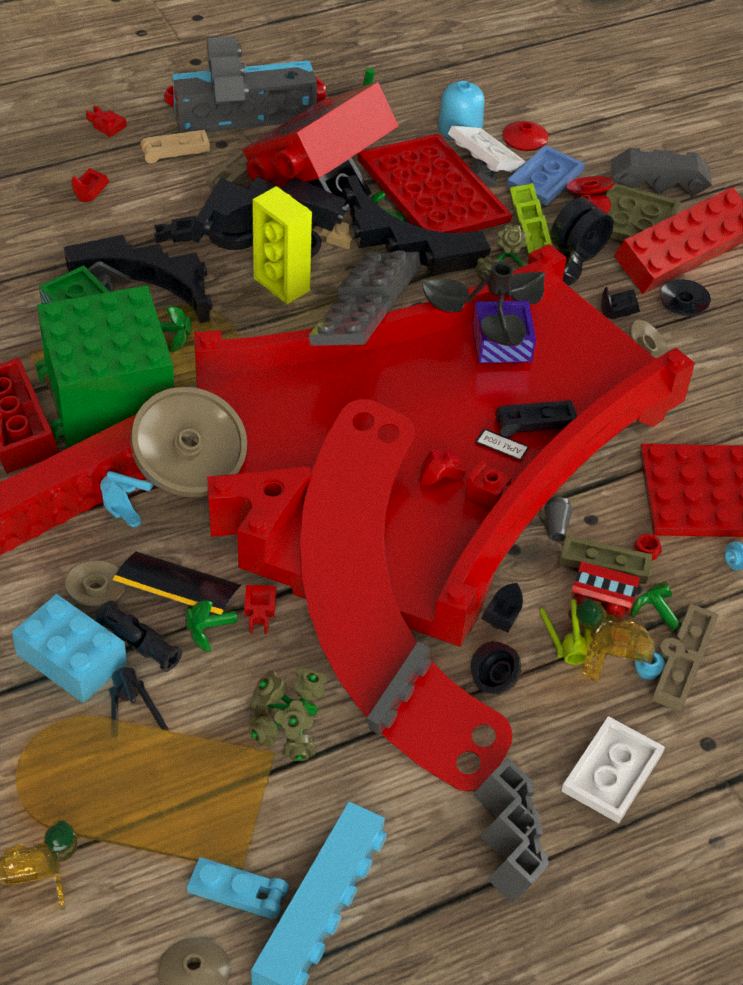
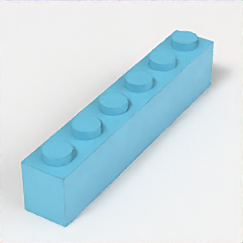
M348 802L251 969L252 985L307 984L309 979L308 969L312 963L317 965L326 946L323 942L328 933L334 935L342 917L339 913L344 905L348 907L351 905L357 892L355 885L359 877L364 879L367 876L372 865L370 858L374 850L379 852L385 843L387 833L384 832V817Z

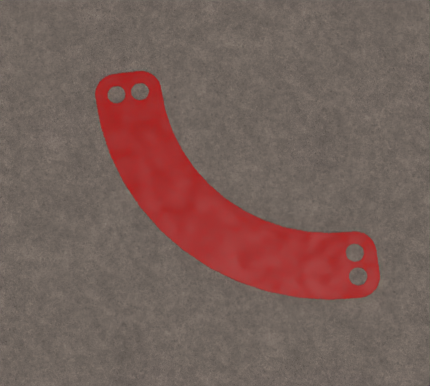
M358 399L348 403L339 413L322 444L311 472L303 505L300 551L302 580L308 610L321 648L339 682L367 718L417 644L416 639L400 613L391 589L384 546L385 518L390 492L399 467L414 441L415 429L411 420L404 414L371 399ZM361 413L370 414L374 418V425L369 430L360 431L353 425L355 416ZM385 425H393L399 430V437L391 443L383 442L378 437L379 429ZM432 661L427 673L423 677L418 676L414 682L415 689L410 699L406 703L402 701L397 708L398 715L390 728L385 727L381 734L417 765L461 791H476L501 765L507 755L513 738L511 726L502 714L468 694L449 679ZM487 725L494 730L496 738L490 746L480 747L473 742L472 732L477 726ZM464 752L475 753L480 759L479 769L473 774L462 773L456 765L460 754Z

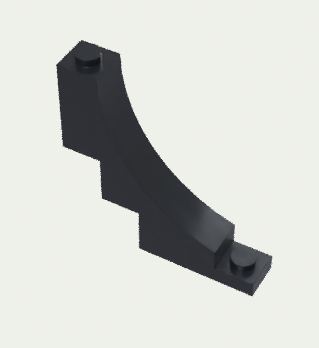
M256 176L248 190L220 178L195 219L189 239L199 243L203 235H209L210 231L221 234L237 224L252 221L253 199L277 185ZM296 177L289 179L285 188L277 186L312 212L311 225L331 232L336 223L341 225L346 213L342 209L346 201L345 199Z

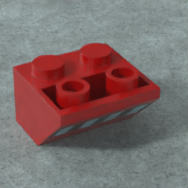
M581 561L572 588V599L577 601V606L584 600L591 599L600 608L606 609V613L612 617L623 618V615L630 616L640 577Z

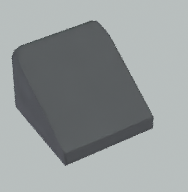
M477 159L469 167L486 186L495 187L497 185L496 172L487 168L485 162Z

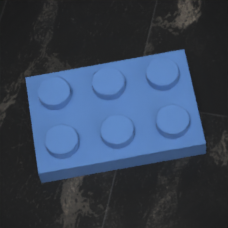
M545 145L507 179L506 187L511 188L534 183L537 199H539L541 204L547 206L567 187L568 183L575 180L584 171L585 163Z

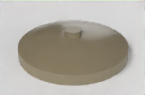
M176 387L157 393L143 404L135 417L131 429L130 446L139 470L155 486L178 496L201 497L208 495L207 476L238 474L246 457L247 436L240 417L222 398L199 388Z

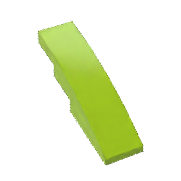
M534 183L510 188V196L518 225L521 231L527 234L525 249L528 258L529 253L547 244L552 245L545 215L543 216L540 201L537 199Z

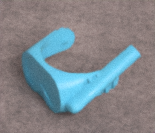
M107 472V476L104 477L100 484L104 507L115 518L122 517L131 527L139 526L142 522L141 517L132 507L126 492H132L135 488L150 491L153 484L117 472Z

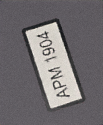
M484 429L476 440L478 444L518 460H522L530 448L525 444Z

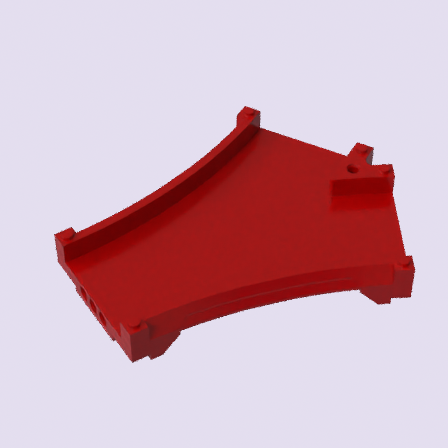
M550 244L529 253L528 265L513 271V274L545 272L543 298L540 302L530 305L536 335L532 362H478L472 326L475 302H495L499 300V295L492 294L487 284L470 303H464V307L460 312L441 311L435 308L429 301L388 312L365 345H310L309 334L314 328L222 340L221 330L194 332L197 388L209 391L226 401L240 417L247 436L246 457L238 474L207 476V501L211 537L238 535V568L293 587V595L306 599L301 572L300 535L303 505L311 472L322 444L341 410L348 403L358 399L377 401L407 416L415 429L414 441L399 467L390 492L386 511L384 546L391 589L400 613L409 629L461 647L468 632L472 631L478 620L495 571L540 509L579 467L635 420L654 427L664 420L666 412L684 402L695 362L676 347L657 359L563 282L566 257ZM477 286L468 288L469 295L475 290ZM506 293L504 294V301H514L512 296L507 297ZM571 400L573 402L577 417L564 429L516 432L513 436L507 437L530 447L522 460L476 443L477 438L484 429L500 434L499 422L495 416V411L500 406ZM361 413L355 416L353 425L360 431H366L374 425V418L370 414ZM385 425L379 429L378 437L383 442L391 443L399 437V430L393 425ZM432 449L443 452L451 451L460 458V464L467 471L461 480L443 477L432 485H420L422 464ZM481 459L487 462L486 466L512 477L511 485L492 509L465 497L467 477Z

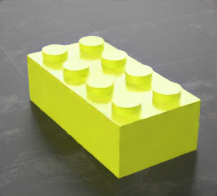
M276 186L253 199L254 279L283 302L289 304L310 291L312 212Z

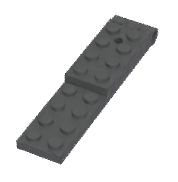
M374 251L366 253L338 287V300L309 334L310 345H365L416 272H419V252L394 251L391 253H381Z

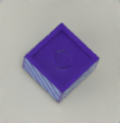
M498 301L475 302L472 326L478 362H532L536 335L529 301L503 302V315L514 314L524 322L526 334L523 342L518 346L497 344L483 335L481 322L488 315L498 316Z

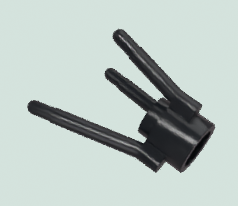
M130 667L116 670L111 677L114 686L109 689L111 696L112 738H118V699L130 700L131 703H135L139 693L164 733H168L167 725L147 693L143 681L138 680L136 671Z

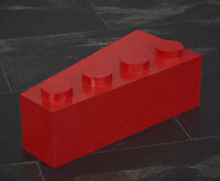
M20 357L0 364V460L5 473L9 474L59 453L50 426Z

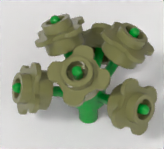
M298 669L296 672L298 680L294 683L293 687L301 699L293 700L285 694L286 684L284 679L281 677L277 678L276 672L270 670L258 681L251 697L250 708L255 710V716L253 715L249 718L251 737L260 746L266 744L270 748L274 745L273 740L278 738L277 727L282 725L287 737L283 755L290 757L294 761L307 760L315 755L314 749H316V745L312 743V737L303 735V730L310 729L313 726L314 720L312 716L316 715L318 710L314 703H308L307 700H315L324 696L325 690L323 686L327 683V677L313 670ZM274 709H279L275 714V721H273L270 716Z

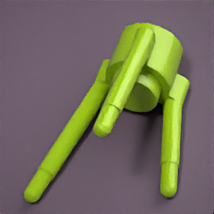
M575 599L571 600L573 633L566 635L563 643H561L545 609H539L545 626L556 646L558 658L564 657L565 662L571 665L582 664L591 656V630L585 625L584 638L580 634L579 619L576 616L577 601Z

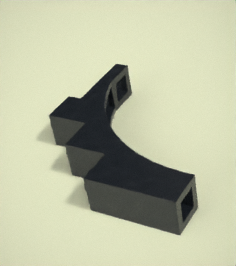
M356 175L346 177L345 187L342 188V197L350 207V214L353 220L352 224L349 225V234L352 239H355L358 248L385 244L389 253L394 251L419 252L420 258L422 257V262L424 266L428 267L431 276L475 268L478 265L479 258L484 259L490 255L491 248L482 231L447 233L414 226L389 214L374 203L364 193Z
M124 235L64 247L68 272L81 266H85L88 269L96 262H103L129 276L132 280L150 283L174 293L192 307L199 324L209 322V310H212V302L210 296L205 295L204 277H207V268L205 262H200L196 253L169 258L168 253L163 252L160 244L133 249L131 244H127Z

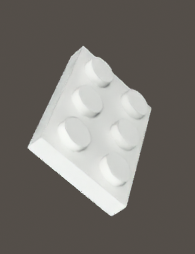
M451 126L448 135L455 139V143L458 146L470 150V154L474 158L486 162V167L492 171L499 172V170H505L512 173L526 163L525 160L481 128Z
M608 716L564 782L561 791L611 820L620 823L662 756L665 747Z

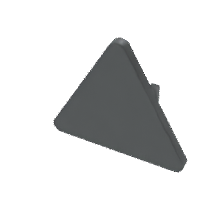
M96 262L88 268L110 292L114 291L112 283L131 282L129 276L103 262Z

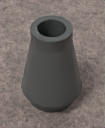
M553 497L550 498L544 509L549 539L559 542L566 538L573 507L567 498Z

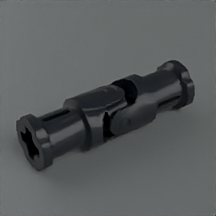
M108 601L98 610L95 620L97 623L111 629L114 635L126 641L133 650L143 657L152 658L159 663L160 668L164 672H169L178 664L182 656L181 648L178 646L172 647L166 643L161 634L146 624L140 623L132 614L122 612L117 608L115 602Z

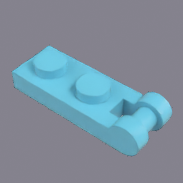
M199 857L187 885V892L266 918L276 919L282 908L279 904L281 898L286 897L290 886L280 878L269 879ZM260 892L268 894L267 899H258Z

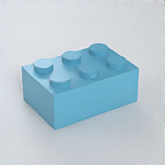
M58 594L54 595L12 632L16 654L83 704L111 679L112 674L116 670L123 668L127 664L125 642Z

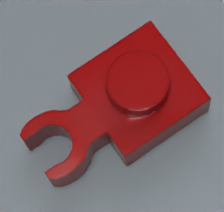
M95 105L93 106L94 113L86 110L87 120L93 122L95 129L109 137L127 127L126 119L111 110L104 113L100 107Z
M246 585L244 616L250 617V634H253V627L257 624L264 626V634L268 633V617H275L276 586Z

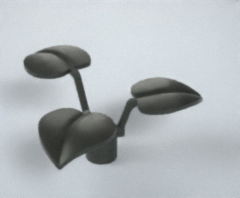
M496 262L492 265L490 275H484L482 282L470 295L463 283L451 279H423L422 286L426 298L435 308L453 313L460 312L464 307V303H470L487 284L492 294L499 295L498 316H486L481 322V331L492 342L505 346H518L524 340L526 328L524 322L517 315H503L504 294L506 293L507 297L512 296L514 301H529V305L540 302L544 294L545 272L513 274V268L509 264Z

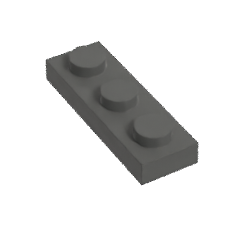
M417 642L367 717L369 729L378 735L382 733L385 727L390 728L398 715L397 708L402 701L406 703L414 692V682L418 676L423 677L429 670L432 661L430 660L429 647L425 644Z

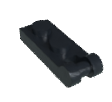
M572 400L500 406L495 411L496 419L499 422L500 434L504 437L513 436L516 432L564 429L577 417Z

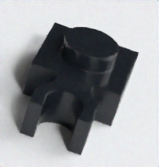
M196 216L172 219V224L155 225L156 233H154L156 242H164L171 238L173 243L190 241L191 239L189 238Z

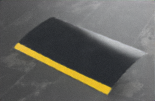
M137 551L124 562L112 579L192 606L200 601H212L213 604L210 612L222 615L235 592L242 586L241 584Z

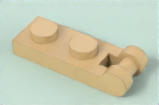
M205 130L144 138L140 143L147 163H155L160 158L210 151V143Z

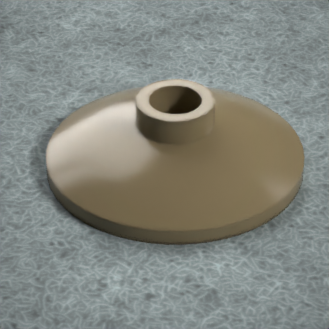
M636 320L630 325V337L657 359L668 352L665 340L650 323L644 320Z
M99 560L87 561L76 565L68 572L65 578V589L69 597L77 603L86 606H102L108 601H116L124 593L126 584L112 580L120 569L119 567Z
M188 938L177 942L166 951L159 965L160 985H227L230 976V965L225 952L216 943L203 938ZM190 963L200 964V967L196 970H191L187 966Z

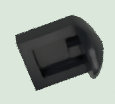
M605 287L602 294L601 307L606 317L616 319L640 312L634 289L609 295L608 288Z
M518 583L508 584L499 589L481 619L490 623L493 627L509 633L523 606V595Z

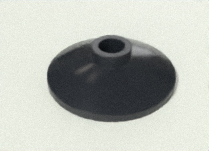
M672 280L666 283L660 291L662 304L671 312L683 316L702 314L709 308L711 303V296L707 289L691 280Z

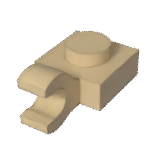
M343 222L341 225L336 223L332 232L318 226L313 230L319 236L327 237L326 243L345 249H350L355 240L350 237L349 224Z

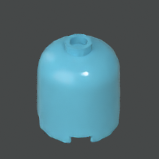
M458 81L451 83L444 89L440 102L438 130L445 137L452 139L448 135L451 126L483 128L485 100L484 93L477 85L468 81Z

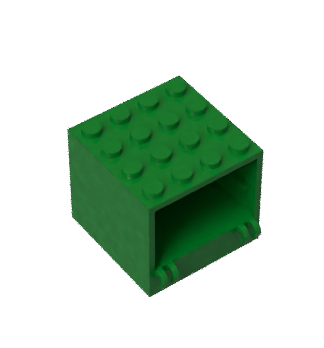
M148 285L37 304L44 359L36 363V371L39 381L42 383L44 382L43 376L47 374L58 419L52 421L51 429L56 442H59V435H63L66 449L137 414L143 404L152 396L164 390L174 388L172 359Z

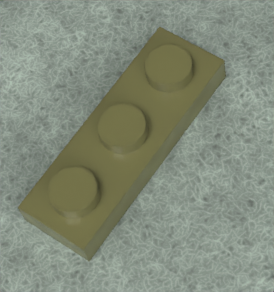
M566 536L560 565L579 569L582 561L640 577L639 582L646 584L652 554Z

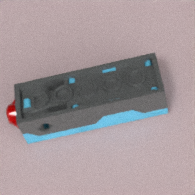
M309 60L245 67L243 82H248L249 97H245L244 104L215 106L210 71L172 74L174 114L179 133L198 130L214 132L284 124L321 100L326 99L325 84L314 75Z

